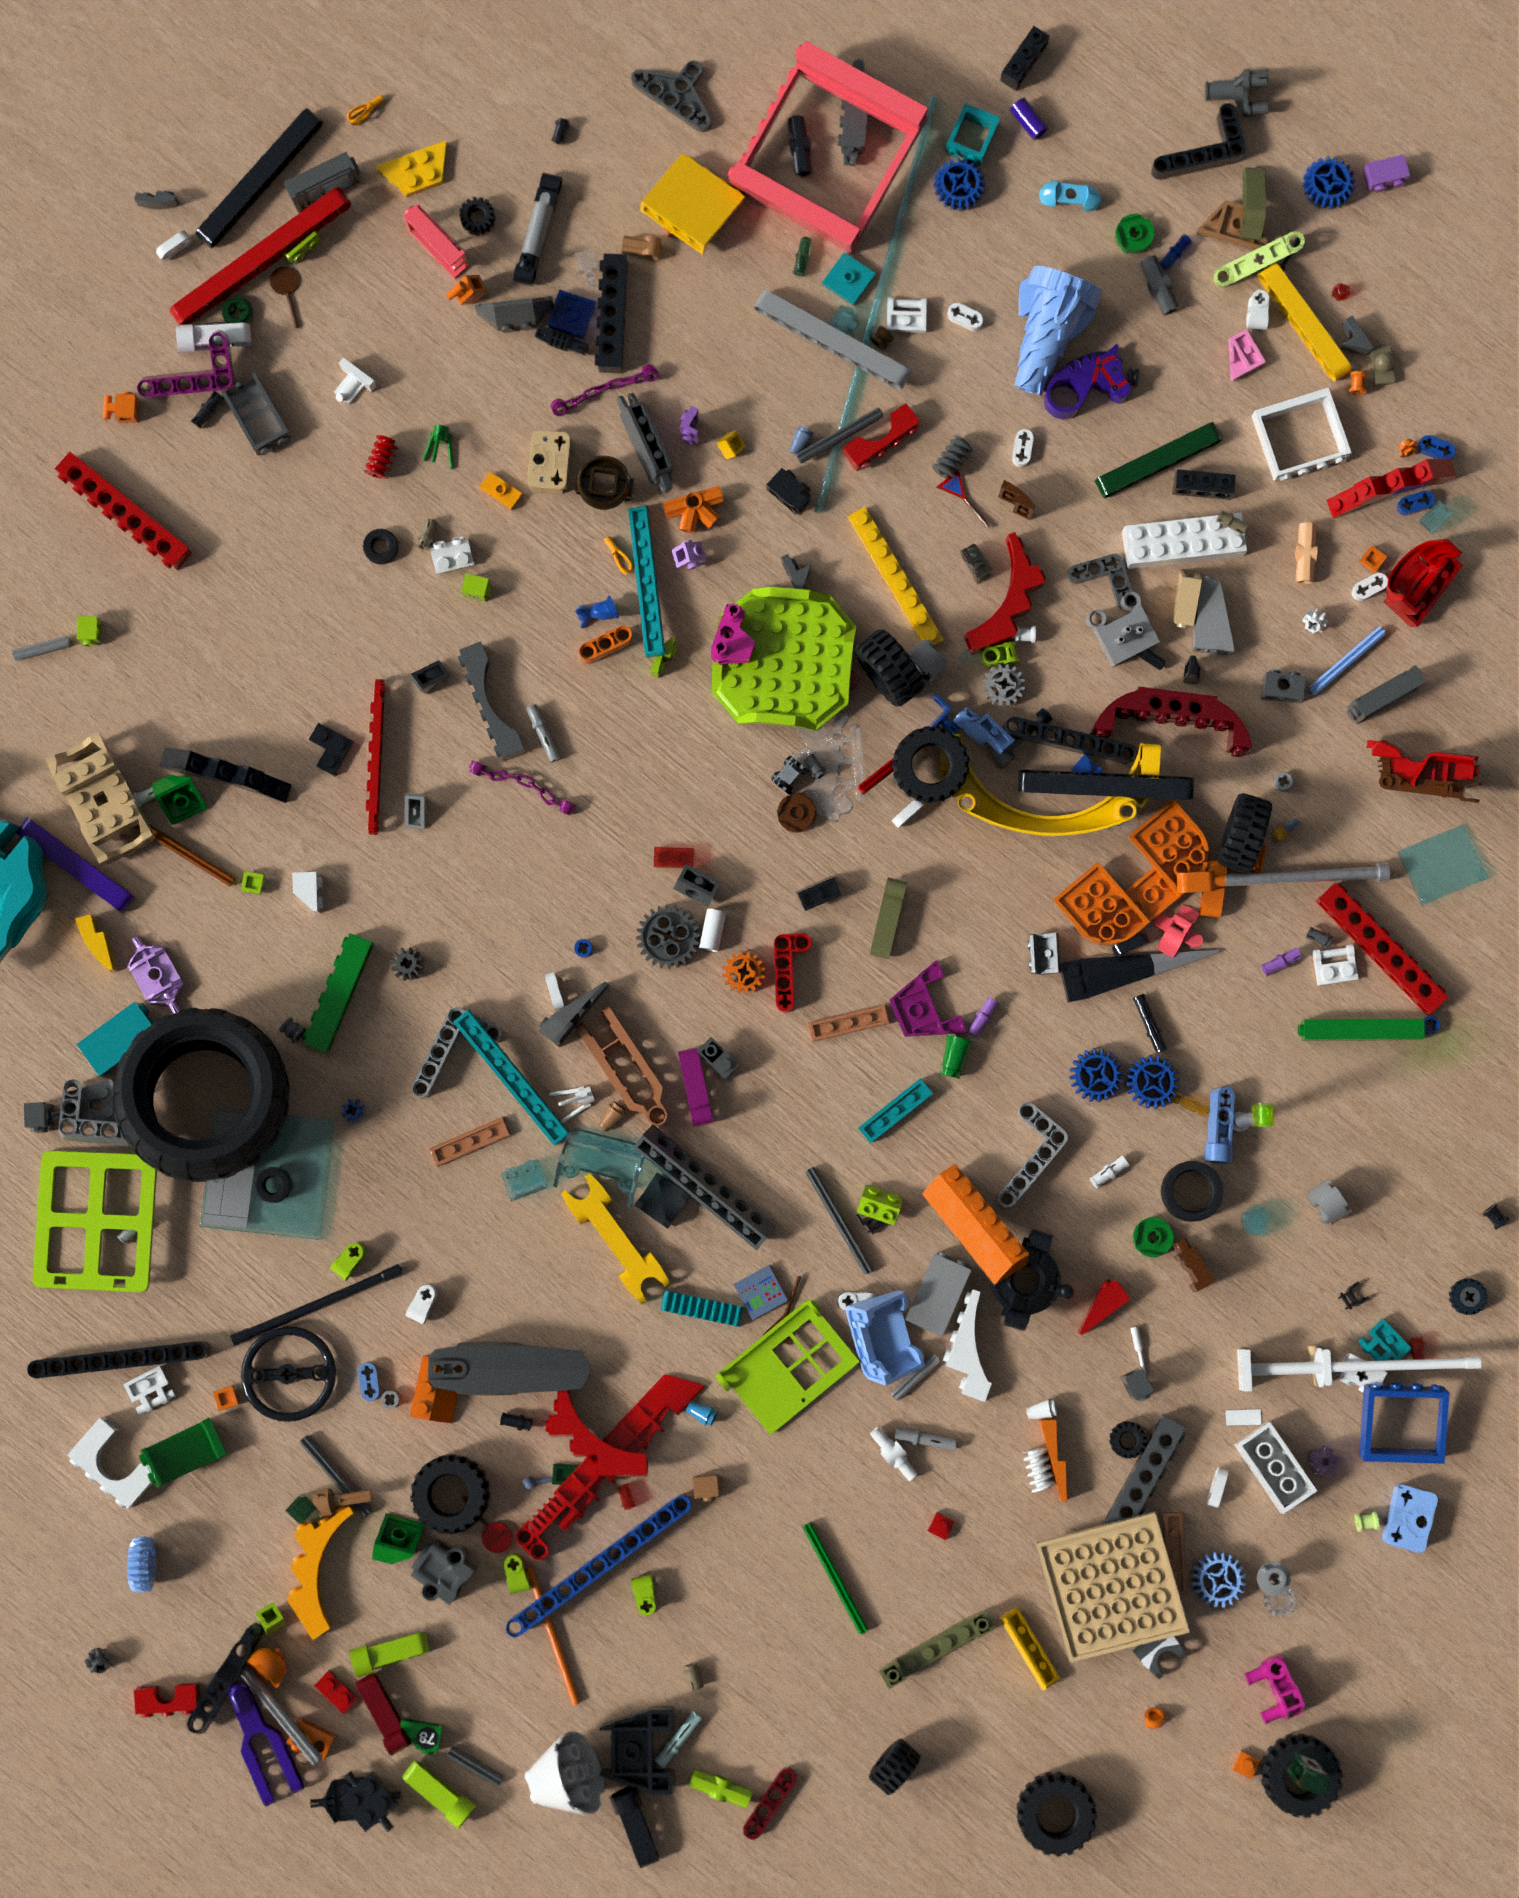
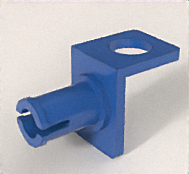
M936 693L932 694L930 697L944 711L929 726L935 727L940 725L944 730L948 729L952 734H955L959 727L947 717V713L952 708Z

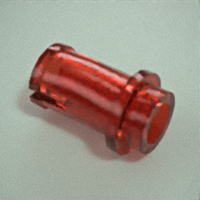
M1423 1337L1410 1338L1411 1342H1409V1345H1411L1412 1360L1424 1359L1423 1344H1425V1341H1423Z
M629 1483L616 1487L623 1504L621 1507L624 1508V1511L636 1507V1500L633 1499Z

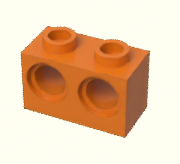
M300 1717L296 1721V1725L306 1734L312 1745L316 1748L315 1742L317 1740L324 1742V1750L316 1748L324 1761L337 1734ZM289 1736L287 1744L291 1745L290 1748L301 1753L299 1747Z

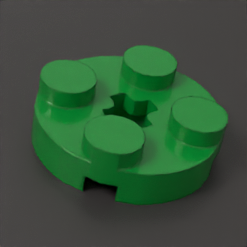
M1129 214L1123 217L1115 231V240L1124 253L1137 254L1145 251L1151 246L1154 237L1153 224L1149 219L1141 217L1140 214ZM1132 230L1140 233L1137 238L1130 236Z
M1157 1217L1141 1220L1133 1231L1135 1248L1146 1257L1155 1258L1164 1255L1170 1250L1174 1241L1173 1231L1168 1223ZM1152 1231L1158 1236V1240H1155L1154 1243H1151L1150 1239H1148V1235L1152 1234Z

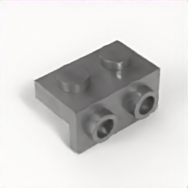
M1059 933L1030 934L1028 949L1031 953L1029 968L1032 974L1061 973Z

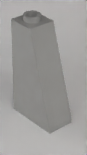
M1204 576L1202 578L1194 622L1192 652L1231 655L1234 652V645L1220 580H1215V577Z

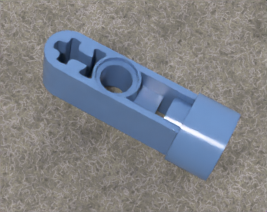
M1230 1087L1215 1088L1210 1093L1205 1162L1233 1163L1234 1146L1232 1145L1235 1093ZM1220 1111L1223 1113L1222 1121L1219 1118Z

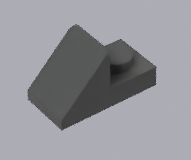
M1352 315L1342 325L1344 334L1351 339L1343 343L1340 350L1368 355L1374 347Z
M789 554L782 556L781 563L794 589H804L811 565L797 571L798 565L795 559H791Z
M438 660L411 673L409 676L421 692L428 694L433 686L447 680L450 674Z

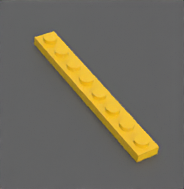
M866 507L849 515V521L920 641L927 639L932 643L933 647L943 642V637Z

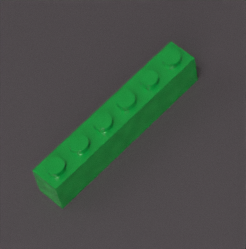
M349 933L348 937L345 936L341 945L343 948L342 953L337 955L334 961V966H336L333 974L330 973L326 980L327 989L319 997V1008L314 1010L310 1021H312V1025L304 1033L303 1040H305V1045L329 1054L373 949V942Z

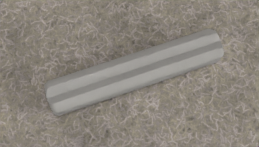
M63 636L15 649L12 651V655L15 661L67 648L71 644L69 637Z
M934 1353L931 1354L924 1361L925 1366L912 1372L891 1392V1395L897 1401L900 1400L940 1362V1359Z

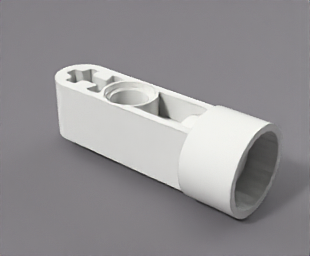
M250 324L176 325L178 352L187 353L196 352V350H209V338L216 330H223L228 334L230 348L251 346ZM214 337L216 344L222 345L224 343L222 337Z

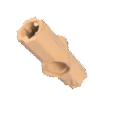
M1308 522L1299 524L1298 544L1295 548V561L1297 562L1295 579L1299 584L1313 583L1314 563L1317 560V524Z

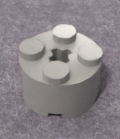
M927 639L917 641L906 652L920 671L923 680L927 682L926 686H929L946 669L945 663L947 658L942 653H938Z
M1328 1178L1310 1190L1307 1199L1313 1207L1319 1208L1321 1212L1318 1215L1322 1221L1333 1225L1351 1213L1352 1210L1345 1208L1348 1206L1346 1200L1336 1186L1329 1185L1332 1181Z

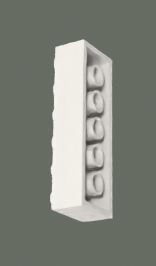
M1233 513V517L1243 521L1242 513ZM1218 515L1124 526L1122 537L1126 567L1129 570L1243 557L1247 551L1245 533L1240 535V533L1228 527H1222L1223 524L1216 522Z

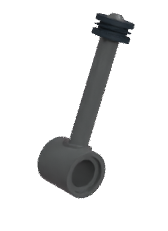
M1041 708L1036 713L1037 718L1034 721L1048 724L1053 718L1047 710ZM1028 727V733L1031 735L1035 729ZM1015 738L1014 743L1003 753L999 754L993 749L988 756L1002 770L1016 757L1012 751L1024 740Z

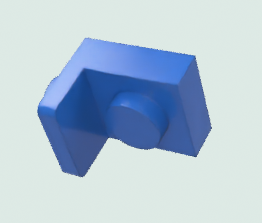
M1083 755L1071 771L1100 773L1103 767H1098L1087 756Z

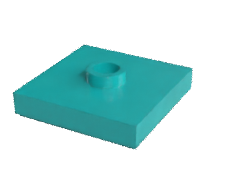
M843 252L822 281V285L854 306L876 273Z

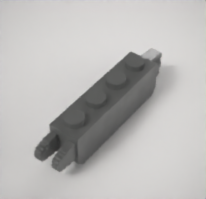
M860 59L855 60L853 67L864 72V62ZM842 100L841 109H844L845 113L844 116H840L839 128H843V134H839L838 146H841L844 165L855 166L858 155H861L865 149L868 114Z
M634 393L628 394L630 406H628L623 396H618L617 403L621 410L620 418L650 484H658L662 494L670 492L673 488L670 481L672 479L673 465L646 405L643 402L639 403Z

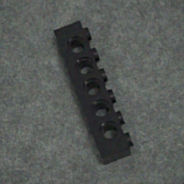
M604 253L603 260H600L599 272H603V275L598 283V290L602 291V296L598 298L597 305L598 309H601V316H597V328H600V335H596V347H599V354H595V366H598L601 373H622L627 254ZM611 273H616L618 275L614 279H610L608 277V275ZM609 292L617 293L613 298L607 296ZM610 310L616 312L614 316L606 315V313ZM608 329L615 331L613 335L605 334ZM607 348L614 349L612 354H606L604 351Z

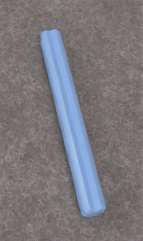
M1382 627L1375 629L1308 687V691L1313 696L1319 693L1386 635L1385 630Z

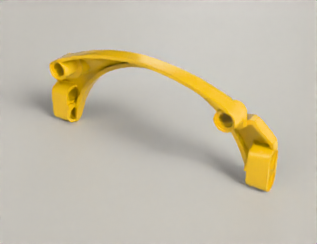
M953 734L954 736H958L961 739L960 742L963 744L962 734ZM1141 743L1136 760L1128 774L1159 775L1161 744ZM943 750L940 753L941 780L946 777L949 771V759ZM968 763L969 774H967L964 785L952 796L953 798L959 797L958 806L961 810L976 818L1012 831L1041 836L1076 835L1118 825L1134 818L1136 806L1142 808L1150 799L1108 796L1096 805L1073 814L1061 816L1034 815L1015 809L995 797L977 778L970 763ZM970 797L973 804L970 808L966 809L962 806L961 802L963 798ZM1126 805L1133 809L1130 817H1125L1121 813L1122 808Z

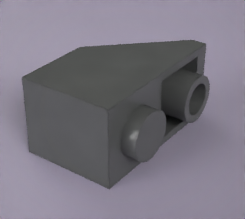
M712 1037L697 1050L725 1081L739 1068V1064Z

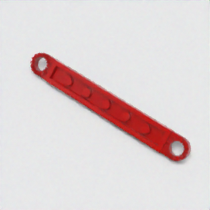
M384 679L375 680L374 702L370 704L373 722L370 721L369 724L372 741H369L368 745L371 760H368L367 768L371 774L370 780H367V792H370L369 799H366V811H369V835H378L379 829L377 825H379L378 817L380 810L385 690H383L385 689Z

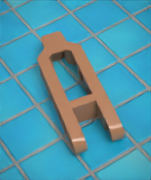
M607 1006L600 1012L618 1039L603 1049L600 1048L584 1022L576 1026V1030L628 1109L632 1112L645 1114L652 1125H664L668 1119V1114L661 1104L663 1087L610 1007ZM622 1047L625 1048L653 1090L652 1097L643 1103L635 1101L607 1058Z

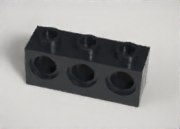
M1033 26L1002 70L1000 81L1016 91L1048 46L1050 36Z
M1177 469L1174 474L1172 495L1231 500L1235 492L1236 475Z

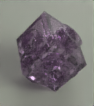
M1322 1446V1449L1315 1447V1450H1311L1307 1461H1309L1308 1466L1313 1468V1473L1323 1477L1326 1473L1335 1477L1342 1458L1334 1455L1333 1449Z

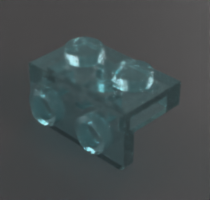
M538 1159L529 1160L523 1165L508 1168L501 1173L511 1202L549 1188Z

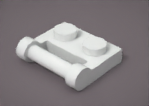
M888 297L887 329L890 332L926 333L927 298L899 300L894 299V297ZM893 307L920 308V311H893Z
M1353 944L1346 945L1343 948L1324 951L1317 949L1312 951L1318 986L1358 980ZM1347 955L1348 961L1323 965L1321 963V959Z

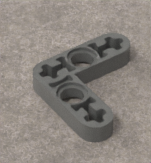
M1117 554L1073 565L1067 574L1068 580L1073 584L1083 583L1108 575L1116 604L1120 609H1122L1120 600L1123 595L1122 592L1118 594L1117 591H1123L1127 588L1128 591H1125L1124 594L1133 592L1123 559ZM1111 559H1114L1115 562H1119L1116 568H1114V566L1111 565L1106 567L1107 571H1104V564L1102 561H1105V565L1110 564ZM1092 564L1100 566L1101 571L1098 574H1093L1090 571ZM1083 567H1086V573L1081 574L1079 579L1076 576L1072 577L1074 570L1079 573L1084 571ZM1122 577L1125 580V585L1122 587L1116 586L1114 579ZM1127 597L1130 598L1128 605L1132 607L1135 600L1132 597Z

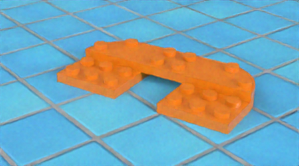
M1174 799L1170 800L1127 837L1153 868L1125 892L1102 865L1097 862L1052 900L1078 930L1077 932L1086 940L1104 946L1117 945L1129 940L1184 894L1177 891V873L1205 872L1208 865L1209 852L1207 840L1200 828Z

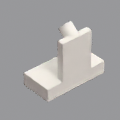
M344 357L339 362L340 368L348 375L334 393L336 394L337 401L341 402L344 400L351 404L363 387L372 392L376 388V384L373 379Z

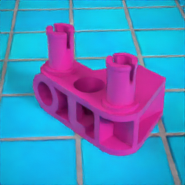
M735 603L726 605L711 647V658L716 664L749 663L755 648V641L741 629L746 610L737 604L735 605ZM729 634L730 637L725 638L724 635Z
M1280 1654L1266 1658L1265 1661L1261 1662L1259 1668L1244 1673L1249 1686L1263 1679L1268 1680L1275 1696L1277 1706L1260 1712L1265 1725L1281 1717L1287 1720L1305 1712V1703L1300 1691L1291 1678ZM1274 1663L1276 1665H1279L1278 1671L1276 1672L1270 1670V1668H1272V1664ZM1289 1694L1294 1697L1286 1701L1283 1699L1284 1696Z

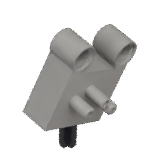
M1136 592L1125 594L1120 600L1121 608L1130 613L1106 626L1104 625L1106 615L1103 611L1094 610L1087 615L1086 625L1093 630L1111 667L1134 655L1158 670L1164 667L1166 661L1147 649L1160 641L1141 606L1139 594ZM1127 597H1132L1135 600L1133 607L1126 603ZM1092 615L1099 616L1100 623L1098 625L1092 622Z

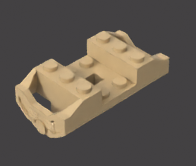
M97 732L77 746L45 760L60 792L65 795L81 825L80 830L99 864L104 866L116 862L124 856L132 855L137 852V849L148 845L156 838L102 734ZM97 746L101 748L100 751L57 773V766L78 759L81 754L86 755ZM105 794V799L107 802L104 804L102 800H98L97 797ZM140 825L141 835L129 844L109 853H104L98 848V846L111 839L117 841L121 839V835L132 833L131 829Z

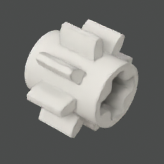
M1318 608L1313 611L1309 609L1302 622L1306 623L1304 629L1312 632V634L1317 631L1323 632L1329 621L1325 619L1326 613H1323Z

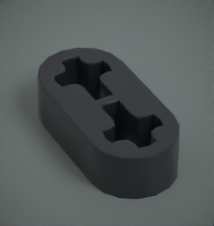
M1144 933L1111 948L1116 957L1141 947L1150 941L1147 934Z

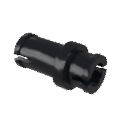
M503 1412L500 1420V1425L514 1427L519 1431L523 1429L530 1431L533 1423V1418H526L522 1414L517 1416Z

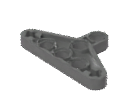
M688 62L679 75L643 69L635 70L632 73V85L637 90L695 130L706 132L710 129L711 118L694 88L702 76V66L699 62ZM690 67H697L699 72L696 75H691L688 70ZM641 76H643L644 82H637L636 77L640 78ZM683 81L687 83L688 87L685 90H680L677 88V84ZM653 86H659L661 91L659 94H652L650 89ZM670 96L675 97L677 100L673 105L666 103V99ZM685 107H689L692 110V113L688 116L681 113ZM706 119V125L701 124L700 126L699 120Z

